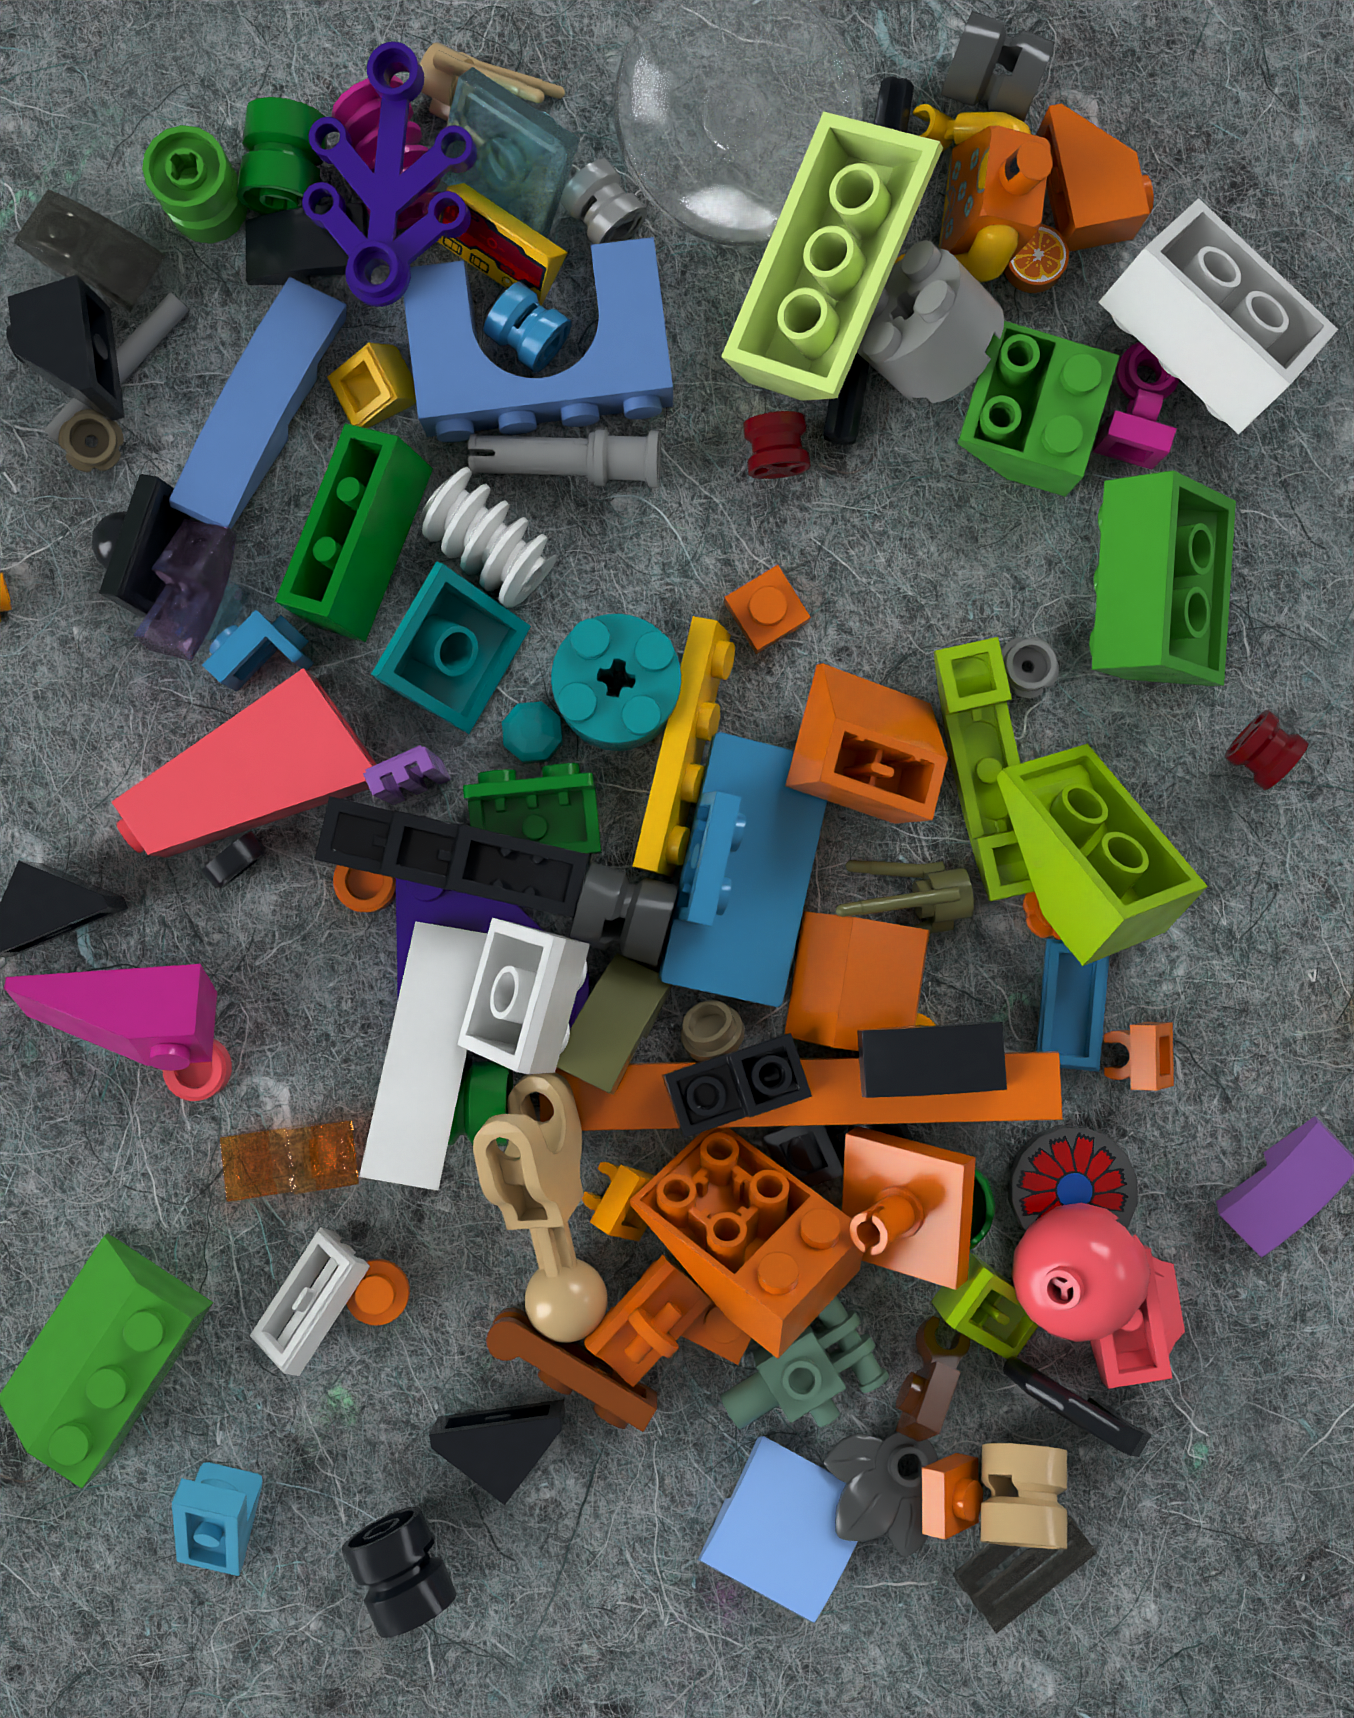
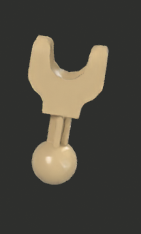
M558 1073L525 1074L508 1096V1114L490 1117L476 1134L473 1141V1153L482 1192L491 1204L497 1205L502 1211L506 1229H530L539 1267L530 1278L525 1292V1310L531 1325L547 1339L560 1343H570L589 1336L599 1326L604 1318L608 1300L605 1283L597 1270L585 1261L576 1258L568 1224L569 1218L584 1196L580 1178L582 1153L581 1123L573 1090L563 1076ZM531 1093H542L551 1101L554 1107V1115L550 1120L545 1122L537 1121L530 1099ZM499 1137L509 1139L505 1153L499 1149L496 1143V1139Z

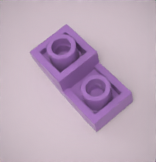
M1316 1116L1266 1150L1264 1157L1267 1166L1216 1201L1219 1215L1261 1258L1283 1243L1315 1216L1354 1174L1353 1154Z

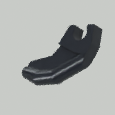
M1010 1357L1004 1363V1374L1028 1395L1115 1449L1130 1456L1140 1457L1152 1434L1141 1427H1136L1127 1422L1114 1409L1090 1397L1086 1401L1017 1357Z

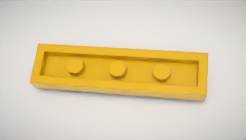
M692 617L680 666V694L675 709L667 720L633 862V867L671 878L674 876L676 864L682 865L685 860L691 833L690 828L685 826L691 802H698L705 767L700 765L705 742L711 741L712 736L717 733L719 726L720 706L715 701L720 680L728 679L734 663L735 645L733 642H730L731 635L717 620Z

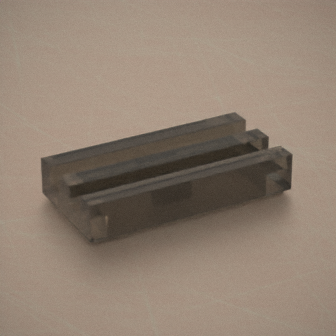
M1067 1513V1543L1071 1540L1073 1542L1067 1546V1549L1059 1552L996 1604L993 1605L992 1603L1060 1549H1027L1013 1560L1008 1568L983 1588H980L976 1582L1020 1548L1017 1546L989 1544L956 1570L953 1576L997 1634L1097 1554V1551Z

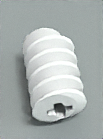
M464 467L438 487L427 501L419 519L423 523L422 534L430 542L442 540L441 550L448 558H457L462 555L460 567L467 575H475L481 572L479 584L483 589L494 591L501 587L499 602L505 608H512L522 603L543 581L557 561V555H553L546 560L541 557L548 540L544 534L537 536L528 543L522 540L529 524L525 517L518 519L508 527L503 523L510 508L509 503L505 500L489 510L484 507L491 488L486 483L471 493L467 492L465 488L472 472L468 467Z

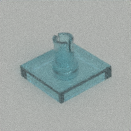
M472 67L458 78L446 127L456 125L463 127L469 132L477 147V160L473 167L466 172L453 173L449 171L440 179L437 188L441 191H446L448 186L465 183L548 239L580 138L556 123L548 113L538 111ZM463 141L451 143L447 148L446 156L449 158L461 156L465 151L466 143Z

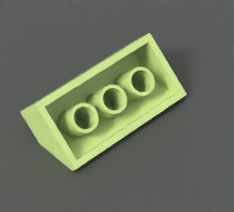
M823 111L721 356L748 383L801 401L838 398L943 150L941 142Z

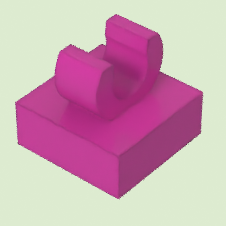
M1139 389L1135 400H1129L1125 413L1115 410L1100 427L1093 452L1152 470L1170 453L1177 429L1156 422L1164 396Z

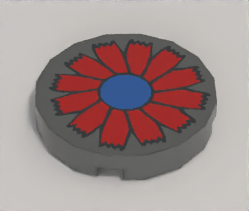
M1057 1125L1035 1134L1017 1152L1011 1166L1013 1169L1010 1174V1184H1008V1201L1017 1223L1025 1231L1030 1224L1055 1207L1076 1203H1085L1109 1210L1119 1217L1116 1221L1127 1229L1138 1204V1179L1128 1155L1110 1137L1084 1126Z

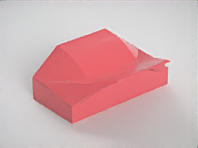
M1146 1245L1143 1246L1150 1268L1147 1297L1128 1324L1102 1339L1090 1340L1101 1381L1108 1389L1172 1379L1169 1354L1175 1343L1185 1333L1174 1264L1153 1257L1151 1248Z

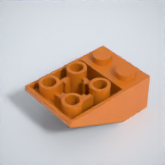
M729 1127L712 1128L701 1132L630 1199V1205L722 1313L777 1359L781 1357L860 1271L863 1252L856 1247L850 1237L849 1227L852 1219Z

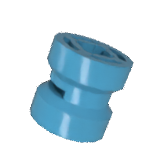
M518 281L512 284L496 301L488 314L483 330L485 335L498 345H510L515 349L518 360L534 373L545 368L556 356L570 333L572 323L570 319L557 309L547 310L538 303L537 293L523 282Z

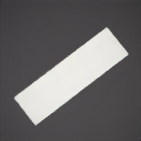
M415 921L359 1177L439 1190L467 1049L457 1045L487 933Z

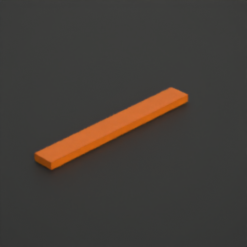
M1006 1052L1007 1090L877 1098L862 1097L859 1057L799 1058L812 1097L715 1128L1063 1120L1059 1052ZM701 1061L629 1063L614 1095L557 1067L554 1073L563 1076L573 1090L582 1131L679 1129L662 1074ZM539 1093L540 1122H545L554 1115V1107L544 1094Z

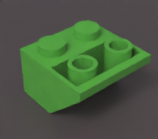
M1004 321L1001 338L999 339L993 333L991 341L985 350V353L991 360L976 379L957 444L1008 480L1066 497L1084 477L1120 355Z

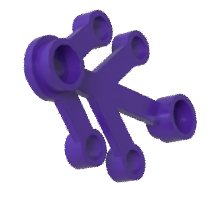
M400 42L381 44L371 53L367 62L368 79L382 98L374 173L354 150L351 135L338 119L333 117L318 119L311 126L308 135L310 146L319 158L328 164H333L370 209L368 239L347 217L345 200L331 184L326 182L314 183L306 189L302 197V207L306 215L317 226L327 229L349 256L345 274L350 290L360 301L375 307L393 304L404 295L411 279L410 264L442 236L456 238L467 231L471 222V214L467 205L458 194L451 191H443L431 199L428 205V213L396 238L398 215L449 171L463 173L471 169L478 155L476 144L469 132L463 127L452 125L442 129L436 136L434 146L403 172L409 103L416 99L422 91L425 77L423 68L414 52L407 45ZM399 72L409 73V78L403 85L396 88L390 87L391 79L395 74ZM331 132H338L340 139L337 145L331 149H323L322 141L324 137ZM455 141L466 143L465 151L461 156L457 158L446 156L447 148L451 143ZM323 197H333V206L330 211L325 214H316L317 202ZM448 206L459 207V215L455 221L448 224L440 222V214L444 208ZM382 265L388 266L390 270L388 278L381 284H372L371 274L373 270Z

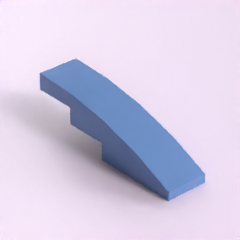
M292 277L288 278L257 327L219 395L170 496V507L226 534L230 532L288 441V425L317 381V364L346 321L347 304Z

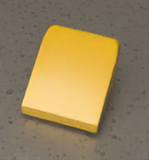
M369 342L327 376L351 425L369 428L416 403L414 379L400 351L394 345Z

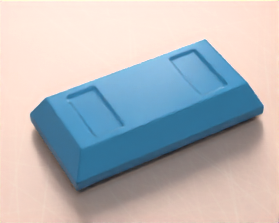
M1046 939L1036 1052L1058 1051L1060 1068L1099 1072L1110 955L1082 966L1062 940Z

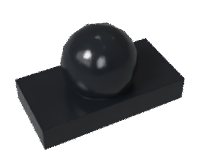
M140 474L128 510L114 512L105 516L92 531V549L96 559L107 569L99 594L137 616L156 620L191 516L170 507L169 499L174 490L172 486L157 476Z

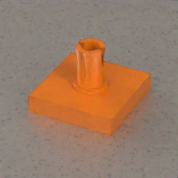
M859 1126L846 1133L842 1212L852 1219L849 1227L850 1237L856 1247L863 1252L862 1261L955 1290L968 1280L976 1157Z

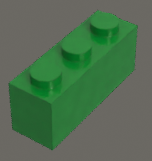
M345 423L274 602L315 628L366 643L433 468L399 436Z

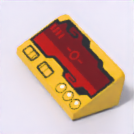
M461 183L448 186L446 191L458 194L467 205L471 214V222L467 231L456 238L442 236L437 242L507 289L518 281L523 282L537 293L538 303L542 306L568 252L467 184ZM448 206L444 208L440 214V222L448 224L455 221L459 215V207Z

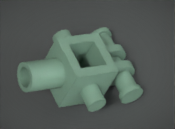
M836 1296L819 1314L824 1325L814 1330L810 1324L779 1359L762 1346L753 1351L758 1371L720 1395L725 1409L739 1430L779 1405L790 1423L810 1412L818 1427L830 1424L840 1415V1411L832 1397L846 1389L841 1372L851 1367L859 1380L858 1387L862 1393L871 1392L888 1380L889 1374L887 1370L880 1367L871 1352L875 1348L872 1338L869 1334L859 1336L856 1331L861 1320L854 1310L847 1312ZM837 1342L840 1347L829 1354L826 1348Z

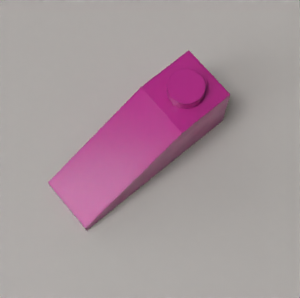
M201 964L6 977L4 989L27 1017L146 1066H153L161 1070H182L187 1068L190 1063L212 1062L217 991Z

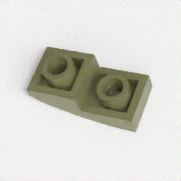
M616 953L572 1025L567 1046L559 1056L557 1068L614 1095L642 1037L647 1039L673 985L660 981L659 973Z

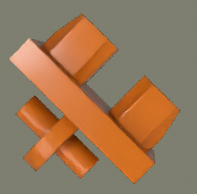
M662 1254L658 1260H655L646 1269L639 1281L617 1305L604 1315L599 1326L583 1340L585 1347L594 1356L611 1366L630 1386L634 1387L662 1356L666 1358L673 1356L679 1349L676 1340L708 1307L712 1300L692 1278Z

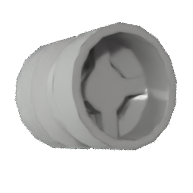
M605 158L598 159L577 172L567 183L560 196L561 204L571 217L582 219L587 225V237L593 244L628 240L640 228L647 216V209L638 197L633 193H626L620 186V174L609 160Z

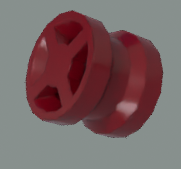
M776 411L759 414L743 422L744 438L752 446V455L747 461L748 475L757 479L786 478L804 473L810 469L809 452L802 448L801 441L802 435L806 432L805 415L795 411Z
M1268 709L1259 714L1241 731L1224 756L1234 766L1244 765L1253 773L1254 783L1263 790H1268L1291 771L1306 752L1309 743L1299 734H1287L1279 727V718Z

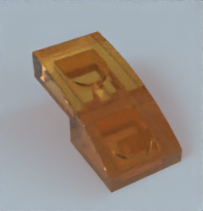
M352 1120L313 1123L219 1136L227 1202L288 1192L301 1194L359 1184Z

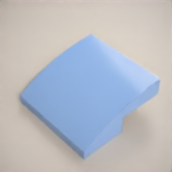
M765 1436L758 1437L731 1498L724 1500L698 1561L804 1619L815 1623L858 1542L843 1540L835 1532L836 1508L846 1483L839 1480L831 1472Z

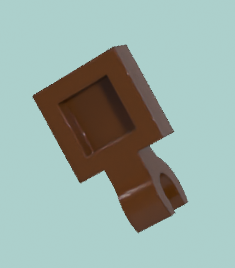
M935 1316L925 1320L919 1326L916 1333V1346L923 1358V1368L917 1370L916 1373L910 1372L907 1375L896 1400V1408L901 1410L902 1414L895 1431L917 1442L940 1434L961 1373L956 1369L960 1360L968 1352L971 1341L969 1337L959 1332L954 1335L949 1350L940 1347L935 1338V1332L939 1326L940 1319Z

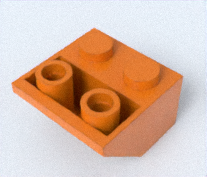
M824 663L817 664L785 787L894 824L932 821L948 756L931 703Z

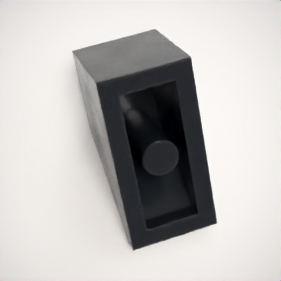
M78 275L8 296L11 325L7 326L6 336L15 357L20 362L28 364L49 384L112 421L125 418L110 307Z

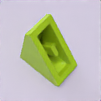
M971 1252L969 1253L968 1280L957 1290L942 1286L931 1301L945 1322L952 1328L1006 1359L1013 1356L1017 1357L1039 1326L1029 1318L1017 1300L1013 1283Z

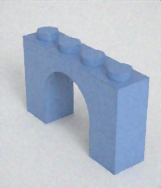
M654 237L590 245L599 311L596 335L588 351L576 364L559 374L544 378H525L508 373L491 362L482 352L477 339L471 283L464 261L410 267L411 279L403 297L418 419L426 436H437V440L442 442H461L469 440L470 434H474V431L499 428V431L503 434L517 435L534 431L537 428V423L562 420L564 426L582 427L598 422L599 416L624 413L625 417L629 419H646L659 415L662 412V408L673 407V383Z

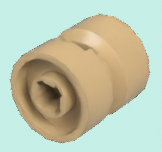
M982 1444L981 1482L991 1490V1497L981 1503L980 1542L1029 1548L1067 1549V1509L1057 1502V1496L1067 1490V1450L1028 1444Z

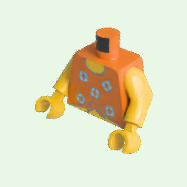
M919 105L913 110V115L926 122H930L927 130L919 136L940 141L943 146L942 152L950 146L953 140L957 145L951 150L939 248L953 254L980 283L994 280L1004 272L1010 261L1039 230L1042 222L1047 176L1050 174L1053 166L1050 143L1046 138L1032 135L1030 127L1025 122L1004 112H960L956 119L953 120L950 116L931 105ZM905 254L897 257L894 264L902 260Z

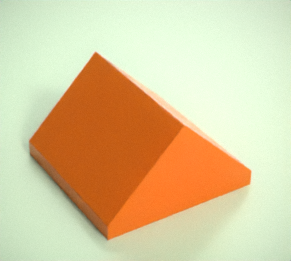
M803 911L785 1034L791 1033L794 1039L827 1047L859 1051L857 1030L915 1026L930 930L857 917H840L832 914Z

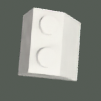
M492 917L457 1045L519 1073L529 1075L554 1073L559 1056L566 1048L569 1040V1019L576 993L586 978V957L590 944Z

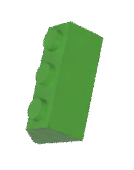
M1174 470L1104 481L1103 503L1098 512V526L1101 532L1099 565L1094 573V589L1097 595L1095 627L1091 632L1089 640L1090 652L1093 657L1092 670L1125 680L1224 686L1235 500Z
M109 1233L104 1235L0 1393V1404L26 1452L78 1487L84 1488L109 1464L214 1302Z

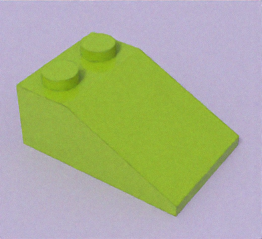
M1088 743L1004 768L996 777L1042 914L1082 966L1165 933L1208 887Z

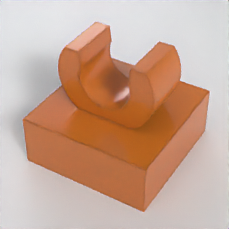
M1173 1022L1131 1024L1130 1031L1116 1030L1104 1034L1105 1043H1121L1129 1052V1060L1125 1066L1119 1065L1104 1068V1075L1113 1080L1130 1078L1131 1090L1158 1091L1174 1086Z

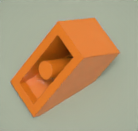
M1062 103L1050 105L1036 136L1046 138L1051 146L1050 153L1053 166L1050 174L1047 176L1046 186L1055 228L1066 240L1069 252L1134 239L1152 212L1154 203L1152 183L1147 174H1141L1137 152Z

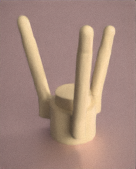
M439 42L433 43L427 49L420 62L425 77L421 93L432 98L429 112L448 121L451 125L466 129L475 142L476 147L500 168L508 167V157L465 119L456 108L459 105L466 108L469 107L476 99L481 84L534 103H542L545 98L544 95L561 99L565 95L564 88L559 85L479 61Z

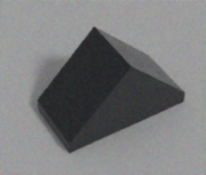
M18 860L0 902V957H13L128 909L126 901L121 895L43 863Z
M564 1399L438 1416L429 1434L430 1446L435 1452L505 1505L562 1430L565 1417Z

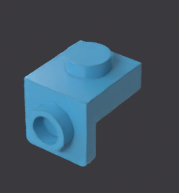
M255 610L239 627L231 625L216 637L209 648V652L212 655L202 666L221 684L237 692L278 649L301 669L308 670L314 662L301 651L309 641L288 620L280 615L272 623L259 611Z

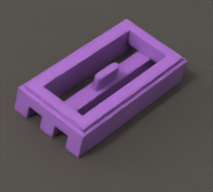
M421 745L366 769V773H363L372 795L392 805L405 801L401 788H405L416 795L427 791V786L423 780L426 777L439 785L451 780L442 759ZM415 763L418 764V766L409 769V766Z

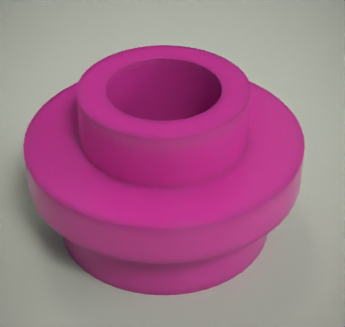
M1141 342L1133 344L1124 352L1116 368L1118 386L1122 393L1132 400H1135L1139 389L1164 396L1163 400H1165L1175 390L1180 380L1168 374L1160 365L1158 358ZM1139 366L1150 367L1155 372L1156 381L1154 383L1143 382L1137 375V368Z

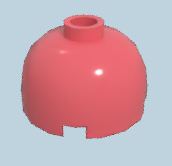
M1085 1203L1057 1206L1030 1224L1014 1250L1011 1277L1016 1298L1029 1318L1053 1336L1074 1342L1102 1339L1128 1324L1147 1297L1150 1268L1145 1248L1136 1234L1131 1236L1126 1227L1116 1221L1119 1217L1105 1208Z

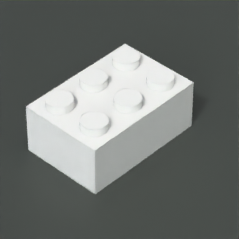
M1199 198L1140 252L1098 302L1112 315L1114 322L1120 329L1136 337L1158 358L1160 365L1168 374L1179 378L1205 403L1207 410L1215 418L1226 422L1237 434H1240L1293 383L1338 331L1324 315Z

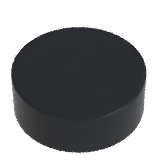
M250 831L212 859L201 872L215 888L219 887L222 889L262 858L266 853V847Z

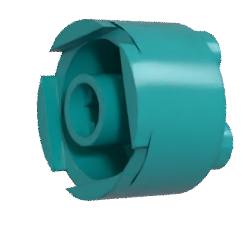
M604 614L580 621L563 640L554 657L551 685L554 699L561 715L568 726L583 741L604 750L627 751L653 740L666 728L667 720L675 709L679 698L681 669L671 640L653 624L628 614ZM615 671L626 672L627 681L634 684L633 688L623 687L619 697L609 696L607 684L602 682L603 678L609 679L614 676Z

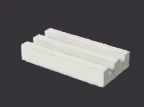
M322 1227L319 1228L250 1334V1337L284 1374L300 1376L370 1268V1265L364 1259L354 1256L356 1252L349 1245L340 1243L342 1238L335 1231ZM329 1257H331L326 1266L324 1267V1269L322 1270L323 1266L325 1265ZM322 1270L321 1274L319 1275V1277L317 1278V1280L315 1281V1283H314L313 1286L311 1287L312 1283L314 1282V1280L316 1279V1277L318 1276V1274H319L320 1271ZM294 1311H296L291 1320L289 1321V1323L287 1324L288 1320L290 1319ZM285 1327L284 1331L282 1332V1334L280 1335V1337H279L278 1340L276 1341L277 1337L279 1336V1334L281 1333V1331H282L283 1328Z

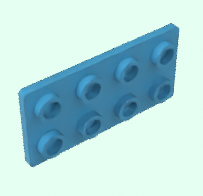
M722 732L712 736L678 886L679 889L660 966V981L773 1007L782 1005L827 804L826 800L785 787L794 750Z

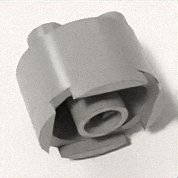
M920 241L907 251L902 260L893 265L857 352L908 400L916 402L915 398L925 397L931 403L942 402L963 391L984 371L991 360L985 353V350L991 341L993 333L999 339L1001 338L1004 329V314L997 300L953 254L947 250L937 248L931 241Z

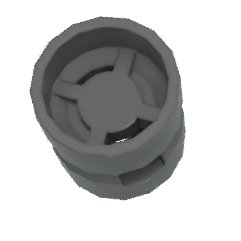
M972 10L949 68L941 95L971 107L984 100L988 102L990 112H1004L1024 122L1055 42L1025 30H1021L1014 37L1007 35L1004 22ZM996 63L1003 65L1007 71L1012 72V75L994 74L993 70Z
M592 862L580 896L570 938L590 944L589 947L605 951L610 945L616 944L619 945L623 957L657 966L679 887L646 877L639 883L633 884L630 883L627 872Z

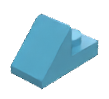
M206 1462L200 1466L195 1481L181 1478L172 1501L177 1562L231 1575H240L262 1488L261 1475Z

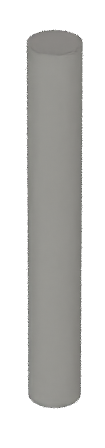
M171 292L116 350L120 386L189 312V309ZM72 398L43 430L59 444L58 436L63 423L69 421L76 412L92 408Z

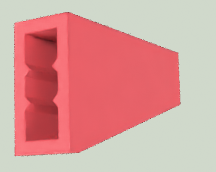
M302 668L114 799L111 803L122 817L116 823L119 832L136 852L141 853L145 850L148 855L168 858L327 804L329 796L341 799L368 790L369 786L363 773H366V769L377 765V763L318 679Z

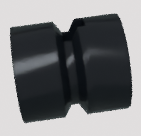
M417 1506L395 1511L374 1521L351 1536L342 1547L355 1582L358 1585L369 1586L370 1588L365 1596L364 1603L381 1638H391L420 1627L448 1608L455 1600L457 1594L443 1560L439 1557H430L428 1554L435 1541L421 1509Z

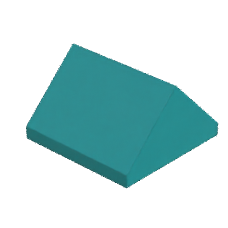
M436 561L371 675L387 689L461 731L470 734L531 626L449 567Z

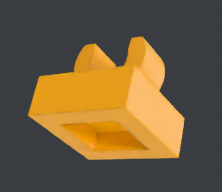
M600 1162L597 1169L601 1173L606 1174L610 1178L611 1183L603 1197L598 1194L584 1192L582 1197L583 1203L589 1209L595 1211L590 1223L607 1235L640 1241L648 1225L630 1205V1199L655 1175L624 1165L618 1166L608 1162Z

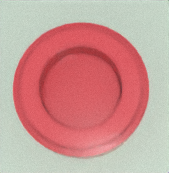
M214 1039L212 1062L190 1063L187 1068L182 1070H162L163 1078L169 1090L179 1098L188 1101L204 1100L218 1094L227 1085L232 1072L231 1058L227 1049Z

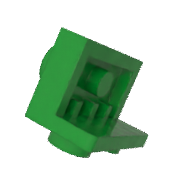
M579 763L541 767L542 777L519 780L516 779V770L485 771L477 773L478 784L463 785L464 799L468 801L471 827L589 855L602 853L595 778L593 773H580Z

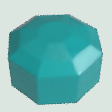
M542 701L517 703L502 721L504 747L524 764L549 762L564 744L560 716Z

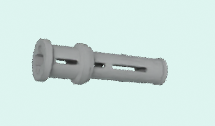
M597 428L595 432L589 433L588 438L479 435L478 433L470 434L469 450L495 453L494 456H468V465L472 475L485 473L588 476L589 483H594L595 486L605 487L608 480L646 481L648 488H659L661 473L660 430H650L647 436L609 435L607 429Z

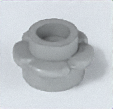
M1018 637L1009 641L1002 648L1001 652L1009 688L1014 690L1016 696L1028 699L1037 697L1042 694L1043 688L1053 686L1057 680L1059 664L1053 648L1045 640L1038 637L1024 640ZM1027 661L1032 664V672L1026 673L1022 670L1023 662Z

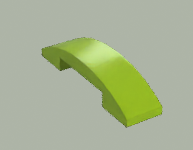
M994 637L935 650L934 662L951 765L967 832L989 901H995L1035 892L996 778L1002 769L1020 764L1007 701L1012 700L999 638Z

